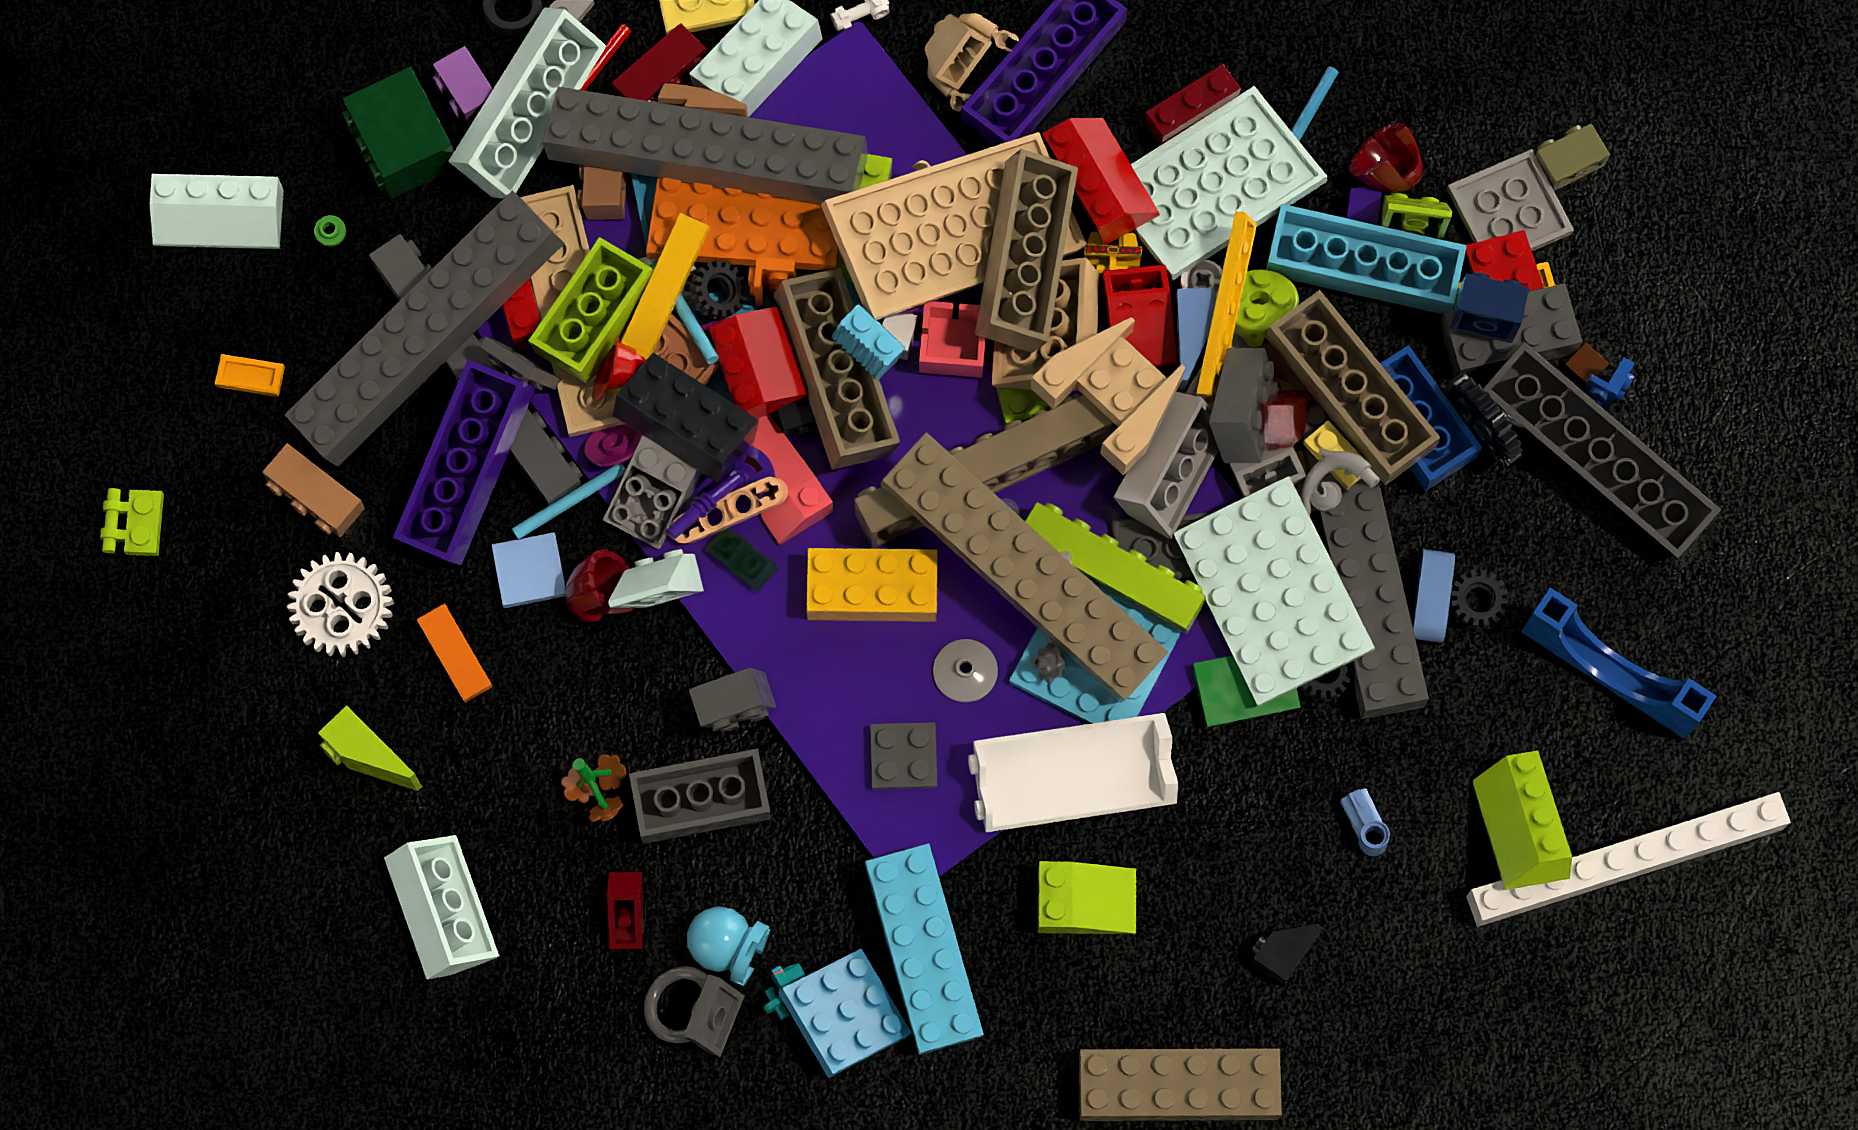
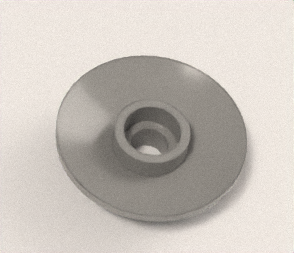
M960 639L947 644L938 653L933 666V676L938 689L949 699L961 703L975 702L985 697L993 689L998 675L997 662L993 653L984 644L970 639ZM968 663L971 665L972 670L969 673H963L960 671V665Z

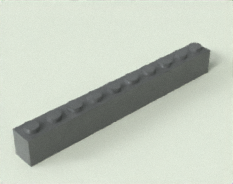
M401 234L369 254L373 266L399 301L433 269L429 264L423 266L418 259L421 253L412 240L406 242ZM474 334L444 362L457 382L467 359L505 375H510L505 367L501 368L487 359L489 353L480 348L484 338L481 337L477 340ZM527 408L509 453L549 506L582 486L580 478L583 475L573 461L567 463L561 455L565 450L555 436L551 438L547 436L543 430L547 426L538 412L535 411L531 414Z

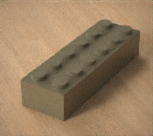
M1022 148L1006 160L975 335L1031 353L1048 342L1078 167Z
M841 268L781 281L773 296L777 307L781 309L809 393L807 397L831 469L834 470L892 456L900 444V440L879 379H875V375H870V371H865V366H861L860 362H856V358L851 357V353H847L846 349H842V345L837 344V340H832V335L839 323L854 309Z
M1320 290L1269 326L1266 336L1268 342L1358 453L1372 465L1371 469L1384 485H1387L1436 448L1440 436Z
M1080 1049V1121L1278 1120L1282 1116L1280 1049Z

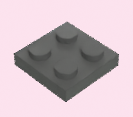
M486 336L480 345V348L489 353L487 358L489 361L501 368H507L512 371V376L524 383H530L540 390L544 386L556 390L557 385L562 380L518 350Z
M935 722L870 724L872 790L937 789Z

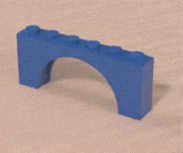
M1550 587L1521 632L1685 739L1699 724L1715 700L1716 695L1690 678L1683 681L1663 678L1626 660L1607 647L1584 625L1577 613V604Z

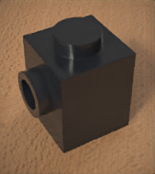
M807 396L775 410L781 430L787 438L797 435L799 438H805L817 432L816 429L818 427Z

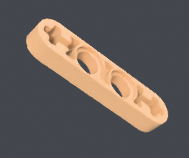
M766 477L733 491L716 503V507L721 510L723 515L720 524L712 526L708 522L706 515V517L699 518L693 523L695 524L700 521L703 528L695 527L689 531V537L685 534H680L675 540L685 544L695 543L777 507L788 496L787 485L780 478ZM769 484L779 488V491L775 493L776 499L768 496L758 499L756 494L767 492ZM741 495H746L751 500V508L746 513H740L736 509V500ZM683 514L676 517L671 523V525L674 522H676Z

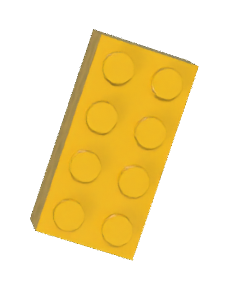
M808 548V620L936 622L937 550Z

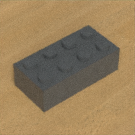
M1565 283L1528 292L1522 324L1512 343L1450 329L1454 309L1443 311L1438 323L1454 377L1459 373L1462 375L1466 374L1468 378L1497 372L1523 342H1526L1546 360L1575 354L1583 342Z
M758 749L629 773L643 844L771 819Z

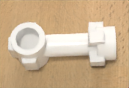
M864 0V3L848 10H844L840 6L830 16L837 31L845 30L852 27V21L870 13L875 20L883 18L890 12L888 8L889 1Z

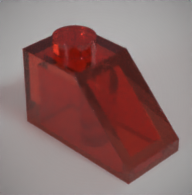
M1280 390L1262 405L1264 443H1275V447L1287 448L1294 446V443L1304 436L1311 400V393L1308 390Z

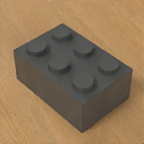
M1265 348L1227 349L1209 421L1224 463H1261L1263 452L1269 447L1268 431L1270 425H1274L1275 422L1274 406L1275 402L1280 400L1281 386L1275 380L1274 365L1272 361L1268 360Z

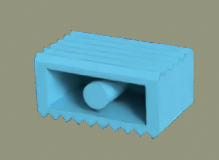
M859 304L839 323L832 335V340H837V344H841L842 349H846L847 353H851V357L856 358V362H860L861 366H865V371H870V375H875V379H880L898 361L906 348Z

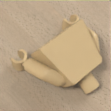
M949 14L944 20L935 24V33L925 46L928 58V78L945 97H951L950 105L952 109L961 112L963 107L962 100L967 102L972 95L959 93L956 89L959 90L992 44L991 39H995V44L998 48L1008 52L1013 50L1006 47V39L1008 37L1017 41L1019 39L1009 31H999L997 25L980 14H962L959 18Z

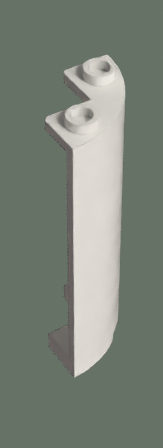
M1165 713L974 741V754L968 755V763L971 775L975 774L979 800L974 801L977 820H983L985 831L992 832L1177 804L1178 780L1171 761L1172 734Z

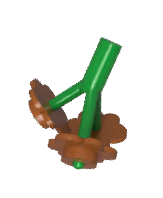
M601 755L598 759L599 767L595 770H591L583 759L578 758L573 762V768L569 770L568 776L564 777L561 781L562 786L565 788L564 796L569 801H576L578 799L580 803H586L589 797L595 796L598 805L590 810L591 815L589 818L592 822L600 819L601 821L612 819L623 806L619 796L612 799H604L597 783H595L597 777L599 778V785L603 790L620 788L621 780L626 776V768L623 764H620V759L617 755Z

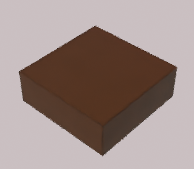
M1585 343L1566 362L1564 368L1585 386L1590 376L1595 375L1598 377L1608 367L1609 362L1589 344Z

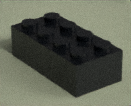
M655 353L648 357L616 394L613 410L614 417L718 484L754 442L759 423L757 418Z

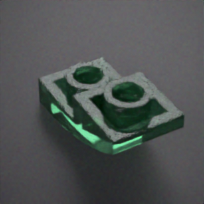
M730 528L720 531L705 548L706 552L757 592L778 569L775 562L753 548L748 540Z

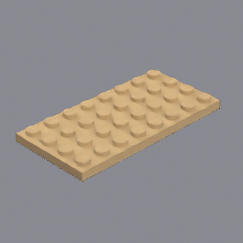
M1039 132L825 200L821 204L861 303L874 319L878 320L984 284L1005 162L1021 148L1050 158ZM1072 209L1063 257L1080 252L1087 245Z

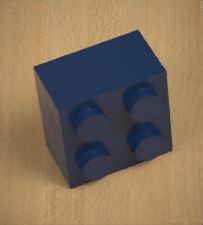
M1466 273L1457 294L1450 329L1512 343L1522 324L1529 288L1522 286L1520 282L1515 280H1504L1502 282L1490 279V276L1484 273Z

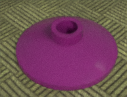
M627 424L594 431L586 441L585 455L592 464L597 466H612L622 463L634 455L643 435Z

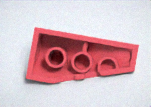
M767 414L758 419L759 423L755 440L750 446L761 450L769 458L775 471V478L783 480L788 488V496L781 505L761 513L763 522L780 546L833 513V502L770 414ZM746 456L748 464L753 466L756 472L763 470L753 457ZM776 486L771 495L773 499H776L775 493L779 491V488Z

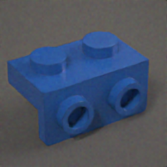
M1623 357L1609 383L1595 375H1591L1582 391L1607 412L1613 400L1616 399L1620 402L1635 377L1630 371L1635 363Z

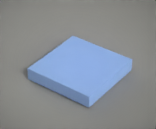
M555 532L492 544L504 608L566 596V587Z

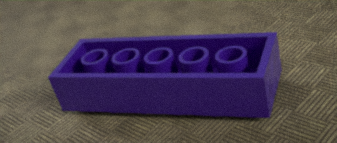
M1054 0L1012 49L1013 51L1008 53L965 103L961 110V122L993 146L1030 135L1122 28L1126 21L1127 8L1116 0Z
M467 359L393 538L449 562L462 565L533 396L535 387Z

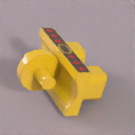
M1091 232L1088 245H1085L1083 258L1086 257L1100 274H1103V271L1137 268L1140 267L1142 247L1138 246L1135 233H1127L1119 238V246L1104 245L1098 233Z

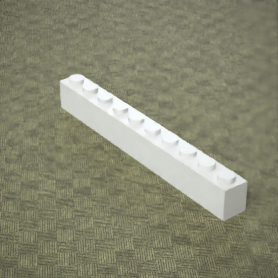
M1780 792L1572 857L1570 879L1505 890L1503 881L1500 880L1472 889L1466 897L1476 925L1479 927L1781 831L1791 822Z

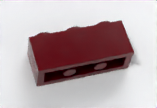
M680 23L612 82L613 93L615 96L658 103V96L664 83L683 85V81L690 75L689 73L706 57V48Z
M1222 64L1146 111L1144 127L1157 145L1161 146L1238 97L1241 88L1225 65Z

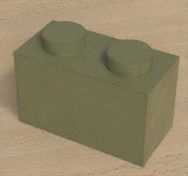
M1592 123L1583 128L1580 125L1575 126L1564 134L1565 137L1557 141L1550 139L1538 146L1536 157L1554 191L1605 166L1610 153Z

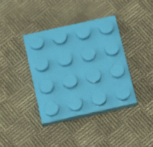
M1092 582L1169 651L1167 655L1125 701L1120 703L1064 651H1061L1066 661V666L1062 671V675L1055 678L1052 683H1047L1045 679H1039L1038 669L1032 666V659L1034 656H1038V650L1045 648L1048 641L1047 636L1037 628L1012 674L1009 684L1087 724L1138 717L1182 631L1138 607L1126 598Z

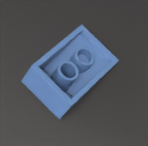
M1215 288L1177 289L1173 305V322L1178 365H1175L1177 369L1182 364L1186 367L1183 379L1177 389L1179 393L1185 394L1205 354L1217 299Z

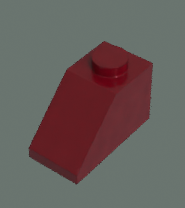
M609 872L607 890L609 948L642 949V872Z

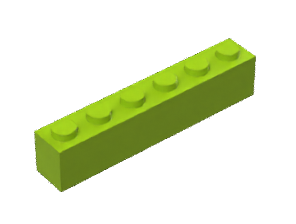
M1038 502L1035 504L1025 522L1059 553L1070 552L1071 564L1090 581L1135 603L1138 607L1181 630L1183 633H1188L1206 602V597L1202 594L1203 589L1189 580H1186L1185 583L1173 578L1175 573L1159 564L1157 568L1145 562L1147 558L1133 549L1126 552L1117 547L1119 544L1117 540L1104 533L1099 537L1090 532L1091 527L1082 520L1074 518L1071 521L1063 517V511L1048 502L1045 506Z

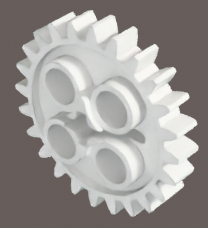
M336 552L334 561L330 562L328 557L323 555V565L319 566L312 560L311 566L313 571L308 572L301 569L300 571L305 579L303 581L293 580L294 585L299 590L288 593L289 597L296 601L287 605L290 612L296 613L289 620L292 624H300L295 629V632L298 636L306 634L303 639L306 645L315 641L314 649L316 652H320L326 646L328 656H332L336 648L339 649L341 656L345 657L347 648L351 647L353 652L358 654L359 644L362 643L369 649L370 643L368 639L370 637L376 640L381 639L376 631L378 628L388 629L387 624L382 619L393 616L392 612L385 608L394 604L391 597L385 596L392 590L389 585H382L386 580L383 573L375 576L378 570L375 564L370 565L366 569L367 561L364 557L355 563L353 554L349 553L346 561H343L339 552ZM337 577L348 578L343 588L336 589L332 587V582ZM324 586L341 603L345 602L349 610L360 617L362 622L357 623L344 609L339 606L336 608L332 599L321 592L319 587ZM362 597L371 598V603L367 608L358 609L355 607L358 599ZM317 600L325 601L326 604L322 611L317 613L310 611V606L313 602ZM342 620L349 622V627L345 632L336 633L333 631L337 622Z

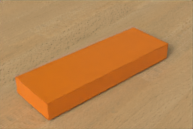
M445 604L417 619L464 703L493 687Z

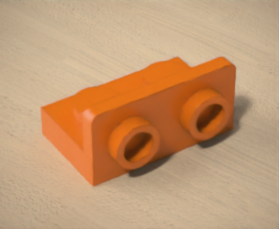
M757 256L756 267H750L748 280L750 296H755L756 306L763 305L764 289H769L770 292L775 293L781 281L796 278L795 259Z

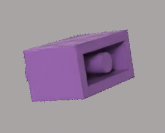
M466 46L433 64L436 75L432 79L440 93L442 94L446 91L451 98L448 104L456 118L462 116L466 124L469 125L474 121L493 89Z

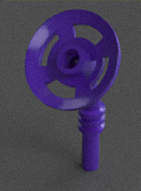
M750 446L719 482L718 486L708 493L703 492L701 497H698L696 501L691 503V508L666 530L670 538L676 539L698 518L706 517L712 509L716 508V503L731 491H736L766 477H775V471L769 458L761 450ZM746 456L753 457L763 470L756 472L753 466L745 463ZM769 484V490L760 494L758 499L767 496L771 497L775 486ZM741 495V501L736 500V508L749 510L751 508L750 498L746 495Z

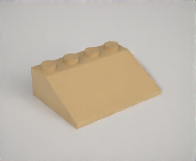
M1086 257L1062 261L1049 340L1045 345L1031 353L994 341L992 385L994 387L1032 390L1030 388L1032 377L1055 354L1097 334L1100 273Z

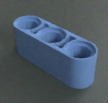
M1428 549L1422 550L1412 616L1413 632L1417 640L1443 643L1455 565L1454 553Z

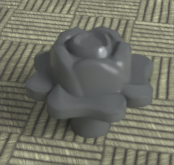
M1048 643L1045 648L1038 650V656L1033 657L1032 666L1038 669L1039 679H1045L1047 683H1052L1055 678L1062 675L1066 661L1061 653V648L1054 646L1053 643Z

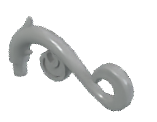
M1320 449L1319 452L1324 457L1309 471L1301 491V501L1309 517L1312 505L1318 510L1323 511L1335 508L1342 498L1341 488L1335 482L1327 481L1321 484L1324 488V493L1322 494L1319 491L1322 478L1335 469H1345L1343 473L1345 476L1354 474L1357 479L1362 478L1371 488L1380 481V478L1371 470L1372 465L1360 455L1352 452Z

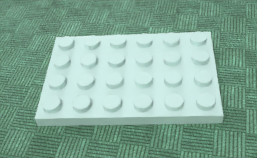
M1253 86L1131 164L1160 213V216L1133 231L1160 265H1166L1167 274L1173 281L1228 246L1235 211L1246 212L1259 226L1278 214L1281 204L1290 206L1326 183L1327 175L1255 86Z
M1289 476L1173 533L1198 585L1203 589L1202 593L1206 597V601L1258 707L1375 650Z

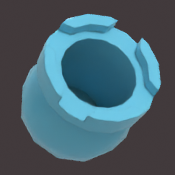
M716 906L706 909L695 916L687 932V948L693 959L703 968L716 972L730 969V981L744 986L754 968L749 966L755 952L762 954L770 929L769 926L760 921H757L753 927H749L745 918L734 909Z

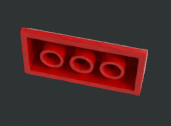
M1069 118L1042 133L1049 151L1055 160L1078 167L1074 194L1104 245L1160 216L1155 204L1103 118Z

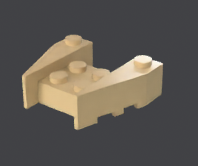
M1132 317L1055 354L1032 377L1030 387L1053 410L1077 388L1118 428L1102 443L1100 454L1123 475L1146 454L1164 414L1183 379L1186 368L1182 364L1166 378L1125 340L1133 332L1135 320Z

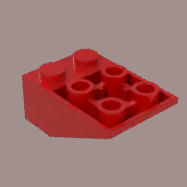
M1166 265L1103 271L1101 293L1107 329L1132 317L1135 320L1133 332L1125 340L1155 367L1178 365L1171 293Z

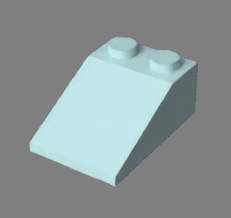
M682 549L664 553L663 560L654 562L653 558H646L634 562L635 568L624 571L608 601L610 608H647L704 592L695 554H683Z

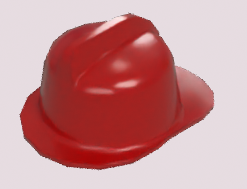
M618 335L615 337L613 346L605 356L597 372L592 391L594 401L599 400L606 389H622L645 362L644 357L638 355L636 349L620 343Z

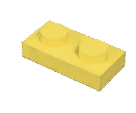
M1326 421L1303 443L1318 460L1324 457L1319 452L1320 449L1352 452L1360 455L1329 421ZM1345 469L1330 471L1346 490L1359 480L1354 474L1345 476L1343 474Z

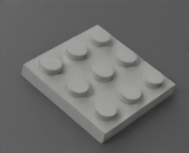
M1532 149L1449 184L1447 187V191L1474 243L1525 230L1531 250L1534 251L1569 236L1574 231Z

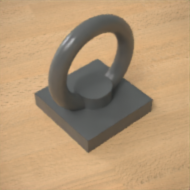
M688 966L675 967L662 973L651 984L644 1001V1017L649 1029L659 1039L669 1043L691 1041L709 1054L721 1057L744 995L721 978L707 975L697 968ZM682 979L694 981L701 987L702 992L693 1006L688 1027L683 1030H672L665 1027L657 1014V1003L661 993L669 984Z

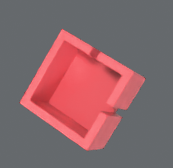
M931 301L924 304L919 373L982 378L986 338L975 335L980 305L959 304V319H952L953 303Z

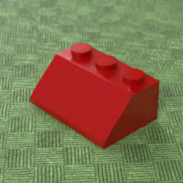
M780 307L736 314L709 327L733 403L759 419L809 395Z

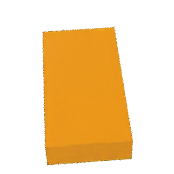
M221 354L215 385L219 388L279 397L285 366L280 363Z

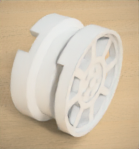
M1204 260L1182 274L1179 289L1215 288L1217 298L1222 269L1215 262Z

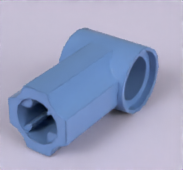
M1366 788L1349 793L1340 802L1359 839L1360 849L1369 856H1378L1387 848L1390 837L1389 828L1382 822ZM1370 832H1377L1382 836L1383 841L1380 844L1374 845L1369 843L1365 836Z

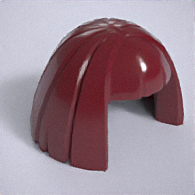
M1403 123L1389 124L1387 128L1383 127L1376 131L1374 137L1370 136L1361 145V149L1357 150L1358 153L1353 156L1349 167L1351 174L1361 183L1385 193H1402L1410 190L1420 181L1423 174V164L1418 146L1412 133Z
M607 549L597 550L585 557L571 573L566 584V601L569 610L578 619L592 623L599 621L603 614H621L635 609L610 608L608 601L625 570L630 569L628 565H624L625 561L617 553L609 552Z

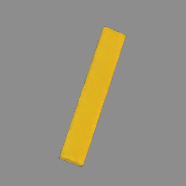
M1235 211L1197 388V394L1207 403H1214L1227 349L1231 348L1257 223L1246 212Z
M682 213L677 218L621 343L636 349L637 354L644 357L645 361L654 352L711 228ZM621 389L606 390L614 394H617Z

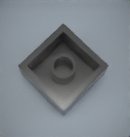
M747 668L689 689L700 726L711 728L712 731L720 730L721 733L739 728L738 722L749 719L751 722L760 721L769 717V711L777 709L766 673L753 668Z

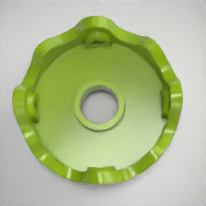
M1247 271L1234 333L1240 335L1248 346L1253 348L1261 346L1267 336L1269 326L1299 305V295L1293 283L1284 275L1274 271ZM1256 299L1266 300L1267 303L1264 305L1253 304L1252 301Z

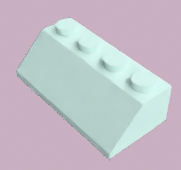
M152 174L150 214L153 245L280 249L283 187L279 178L265 176Z
M456 835L409 842L384 857L427 979L452 975L499 957Z

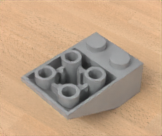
M1276 413L1274 425H1270L1268 431L1269 447L1267 450H1264L1261 463H1228L1243 498L1288 476L1296 490L1303 488L1307 476Z
M643 435L603 520L659 550L668 536L666 530L671 526L673 520L681 514L695 490L702 473Z

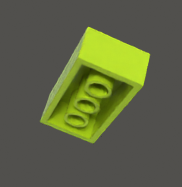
M599 237L528 340L534 352L588 384L613 346L615 337L617 335L620 337L630 323L653 273V269Z

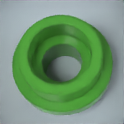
M328 215L317 221L314 234L319 243L332 247L344 240L346 227L340 218ZM328 226L335 227V231L331 234L324 232Z

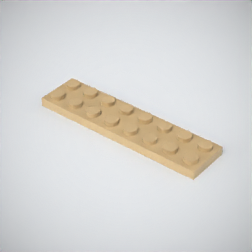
M574 185L520 197L565 243L531 276L541 321L590 251ZM552 363L554 375L562 379L557 388L569 437L625 424L613 416L616 394L606 390L599 400H593L592 391L598 370L589 383L586 384Z

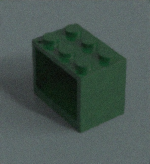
M411 66L343 98L346 110L341 112L346 121L347 128L352 138L356 140L366 165H369L379 191L386 190L390 199L456 169L455 166L448 162L454 153L453 147Z

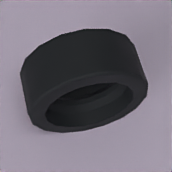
M483 0L482 2L486 22L491 29L502 37L513 39L526 36L543 10L541 0H530V13L525 18L516 22H507L499 19L495 13L494 7L497 0Z

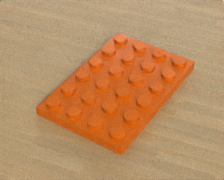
M671 178L657 179L646 250L647 259L659 260L677 218L682 213L711 227L695 262L709 263L721 260V264L727 261L731 265L756 266V258L758 256L795 259L796 269L821 271L837 269L839 247L821 204L774 197L763 193L743 192L742 190L726 187H713L712 185L695 182H682L681 180Z

